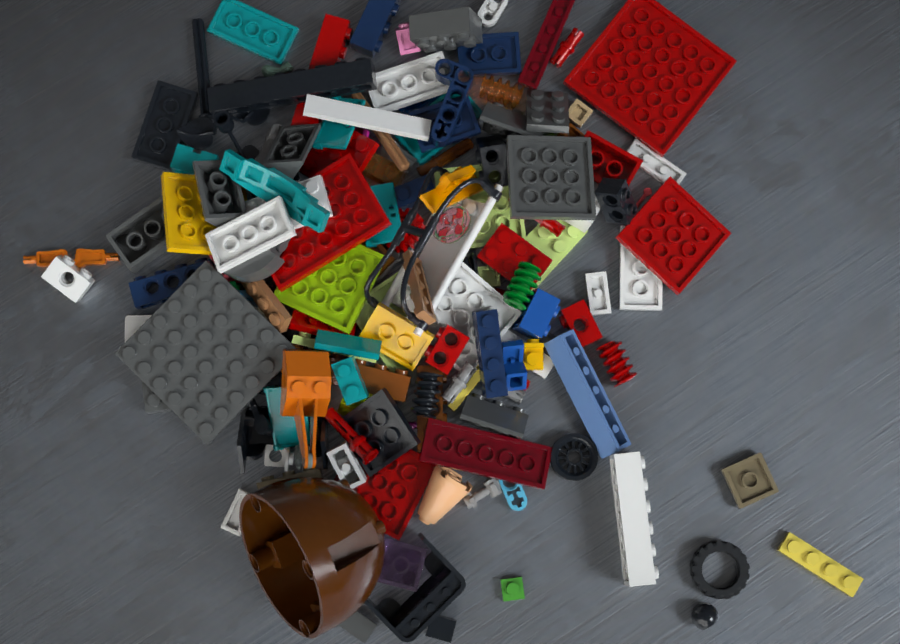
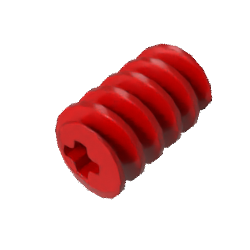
M611 341L596 348V351H603L599 355L600 359L607 358L603 363V366H610L606 373L614 374L610 381L618 382L614 388L632 380L637 375V372H629L633 364H625L630 358L622 357L626 349H618L622 341Z

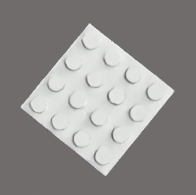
M464 262L461 263L434 312L436 322L429 325L427 329L429 332L436 334L440 326L445 327L448 324L470 337L453 365L458 371L462 369L466 361L475 368L478 366L472 311L497 309L501 338L522 314L520 310L506 304L503 301L504 297ZM448 333L445 336V342L449 345L454 344L457 340L454 333ZM434 336L430 344L433 346L438 338ZM437 352L441 357L446 358L444 352Z

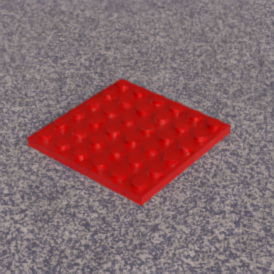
M628 0L566 77L563 84L663 157L737 60L656 0Z

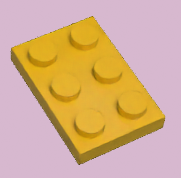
M379 302L359 337L382 341L380 349L382 354L414 371L435 334L427 330L422 333L421 337L413 333L416 328L415 324Z

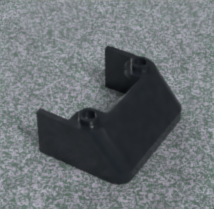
M258 406L261 415L266 416L270 423L268 406ZM249 407L241 412L236 445L240 474L245 473L246 460H258L264 455L267 444L274 445L272 434L268 436L266 434L260 435L256 432L254 428L255 417ZM317 417L316 457L322 456L323 469H328V456L326 454L329 449L328 421L323 417Z
M421 532L418 534L419 538L431 550L424 562L431 576L402 605L393 598H385L377 606L369 598L364 603L403 642L415 640L464 591L466 586L464 577Z

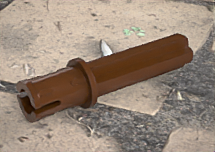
M470 138L464 139L438 156H432L431 160L416 168L420 177L427 175L433 167H443L473 149L474 144Z

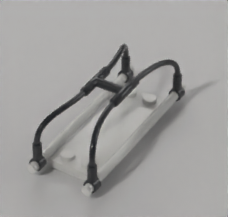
M433 167L424 180L413 208L408 211L395 237L391 241L390 248L366 281L364 296L368 304L374 309L378 305L379 301L369 294L371 283L395 248L399 246L405 234L408 233L419 237L418 242L414 244V249H411L413 254L406 270L402 265L381 303L388 307L392 303L402 308L407 318L415 324L416 328L413 333L421 337L422 333L427 331L429 325L423 319L419 320L416 317L414 302L410 297L411 289L407 283L416 258L420 254L419 259L422 261L435 312L494 204L499 202L503 190L501 185L496 184L493 188L488 181L480 178H471L462 182L447 196L437 212L430 215L425 224V229H421L411 225L422 201L419 197L426 192L435 172H440L441 176L448 172L442 167ZM473 183L480 184L488 194L486 203L466 198L447 207L463 188ZM459 206L465 208V212L470 216V224L466 233L455 242L444 243L440 241L435 234V227L439 222L441 214L451 207Z

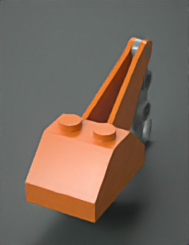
M283 349L281 416H294L299 440V444L295 446L294 450L297 470L301 469L300 463L303 465V469H315L317 417L326 416L331 396L329 352L325 350ZM304 416L310 417V447L307 444Z

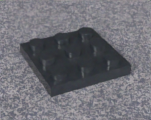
M386 388L381 389L342 417L358 435L366 437V442L373 449L379 451L377 456L366 465L362 463L363 460L354 451L369 477L421 443Z

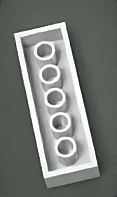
M640 451L610 455L609 462L624 585L633 587L656 584L659 572L657 565L654 566L653 557L656 556L655 544L651 543L650 535L653 534L652 521H648V513L651 512L649 499L646 500L645 491H648L647 478H643L642 469H645L644 456H640Z

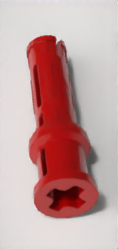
M333 407L327 410L326 416L323 418L350 444V450L352 452L355 451L361 457L364 465L370 463L379 451L373 449L366 442L365 436L358 435Z

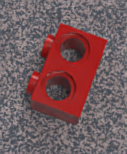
M446 324L445 327L440 326L435 334V337L438 339L433 346L431 344L428 346L424 356H426V363L448 375L470 337ZM448 333L456 334L457 340L452 345L445 342V336ZM444 352L446 355L444 362L436 363L434 361L435 353Z

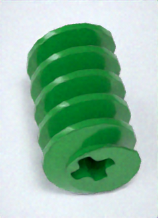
M522 261L518 264L519 269H516L514 272L515 276L510 280L511 284L507 286L508 291H505L503 294V301L515 309L525 311L527 308L522 303H530L531 300L526 295H534L530 287H538L533 281L541 280V277L537 274L541 273V269L531 263Z

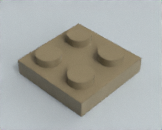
M761 452L721 469L738 509L779 492Z

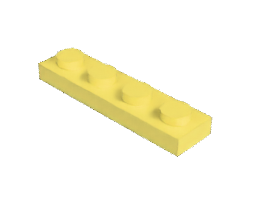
M787 532L777 551L850 597H854L864 580L791 532Z

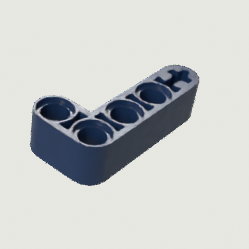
M440 59L435 64L436 79L440 83L449 86L431 130L432 143L437 147H445L450 142L473 85V71L469 67L449 59ZM441 68H447L450 70V72L444 75L441 74L439 70ZM466 75L469 77V80L461 82L458 78ZM453 94H459L462 98L459 101H454L450 97ZM451 113L454 115V118L446 120L443 118V115ZM443 126L445 128L444 136L439 139L437 135H440Z

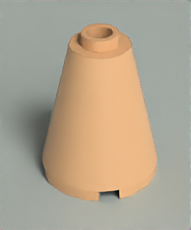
M436 465L417 511L420 515L419 520L426 525L430 523L436 524L471 491L473 486L468 481L466 484L463 483L461 479L463 476L453 469Z

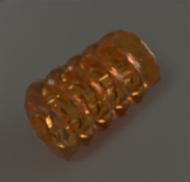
M485 73L479 97L483 99L487 94L488 101L495 97V102L498 103L503 99V106H507L511 102V109H514L520 104L526 85L518 89V83L515 82L510 87V80L502 84V77H499L495 82L493 74L489 79H486Z

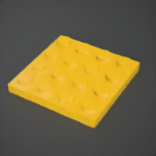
M163 172L161 183L167 252L212 255L204 234L217 227L204 219L195 175ZM241 186L245 202L247 201L246 189Z

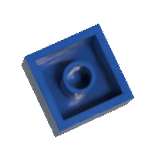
M537 288L532 290L534 292L533 296H527L531 301L530 303L524 302L523 305L527 309L525 311L520 310L522 314L511 328L530 339L546 337L551 329L549 323L552 317L555 318L561 308L559 306L560 299Z

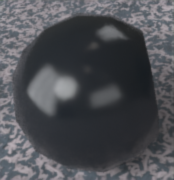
M707 602L697 604L691 613L693 624L701 630L714 625L719 617L717 609Z

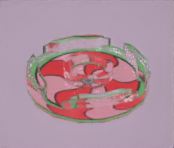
M458 202L446 207L439 217V222L432 233L433 236L444 244L459 241L465 236L471 223V216L467 208Z

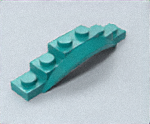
M231 149L225 150L219 170L230 176L231 180L266 202L281 196L292 219L304 226H309L318 233L324 232L331 212L318 205L319 200L308 194L306 187L274 167L268 169L252 158L245 159Z

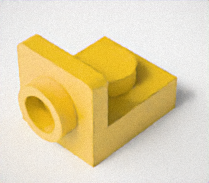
M527 339L526 343H524L523 363L526 370L543 371L544 343H539V339Z

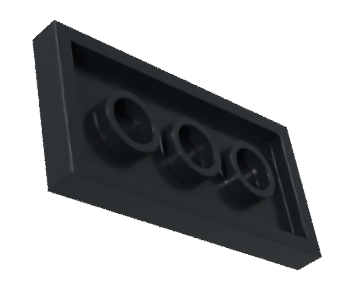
M157 81L131 156L133 160L173 171L170 165L177 144H182L183 142L176 130L189 123L199 95L198 92L163 81Z

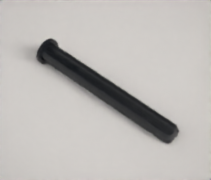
M201 18L192 20L201 112L199 117H207L212 120L213 115L209 112L207 88L210 87L204 21Z

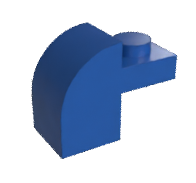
M523 341L501 342L507 391L526 389L528 372L523 363Z

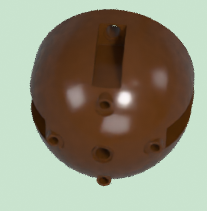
M318 477L289 478L260 488L242 499L239 521L242 539L250 564L272 606L295 632L306 638H316L346 621L365 603L374 590L382 572L385 558L384 532H386L384 523L378 519L371 505L359 493L350 488L345 478L339 481Z

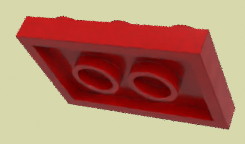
M501 223L476 257L510 283L511 278L515 276V270L519 269V262H528L540 268L541 273L537 274L541 277L553 261L503 223Z

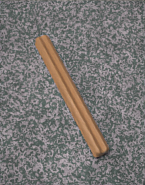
M361 92L351 94L353 99L366 100ZM366 101L364 106L371 107ZM372 130L400 171L409 169V161L391 135Z

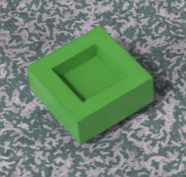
M522 576L500 579L503 601L525 599Z

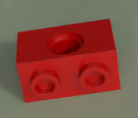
M584 299L560 311L561 316L558 319L562 327H567L568 331L574 329L583 348L603 338ZM575 321L584 323L585 328L583 331H577L574 328L573 324Z

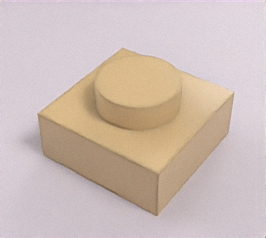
M576 99L569 108V121L578 128H581L592 115L593 110L579 99Z

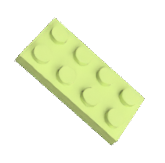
M557 220L566 226L559 237H556L545 227L541 228L539 223L526 236L527 242L553 260L541 276V280L536 283L538 286L586 235L588 230L584 233L563 220Z

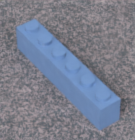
M574 329L544 343L601 459L631 445Z

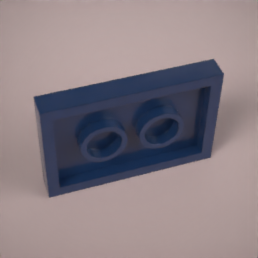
M519 32L482 34L483 43L476 44L475 47L471 48L457 47L458 63L469 67L473 71V77L521 74L522 72ZM462 75L459 78H465L468 76Z
M458 96L452 98V100L459 101L462 97ZM469 96L448 145L481 134ZM443 102L408 113L410 116L432 120L428 141L417 139L421 153L440 148L432 143L431 130ZM445 113L443 118L451 120L454 118V115ZM443 126L440 135H437L439 139L444 136L445 128Z

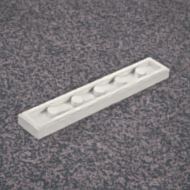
M307 94L303 116L428 141L432 122L429 119Z

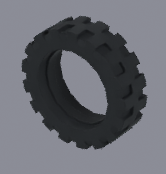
M710 541L700 546L698 551H695L693 554L694 557L690 562V576H692L693 584L701 593L715 599H729L732 596L738 595L747 585L746 582L750 576L748 574L750 566L747 563L746 555L742 553L739 547L730 542ZM714 552L729 554L737 565L735 580L724 588H715L709 585L702 574L704 560Z

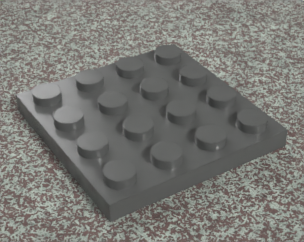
M507 135L506 152L510 219H596L591 137Z

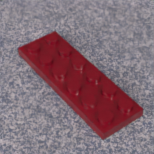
M428 418L418 461L544 490L553 447Z

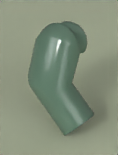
M286 61L279 68L265 65L262 67L261 72L263 76L270 77L279 72L290 73L294 68Z

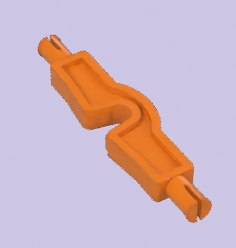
M79 248L76 249L74 265L80 269L85 266L106 265L107 261H120V256L118 253H107L104 249ZM65 249L38 251L36 255H24L23 259L25 260H23V263L36 264L38 267H48L56 256H68V252Z

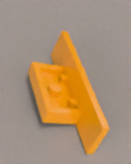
M472 165L464 168L460 166L452 173L446 172L439 178L440 183L435 189L422 194L419 198L432 214L436 213L447 196L458 185L468 179L477 178L474 174L476 172L475 168ZM478 183L470 184L463 188L447 207L484 189Z

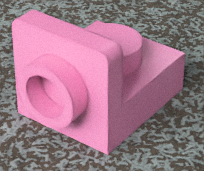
M409 22L398 24L399 28L394 30L400 55L420 52L421 49L410 41Z

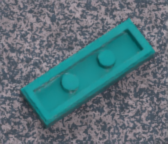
M318 329L314 349L379 360L382 341Z

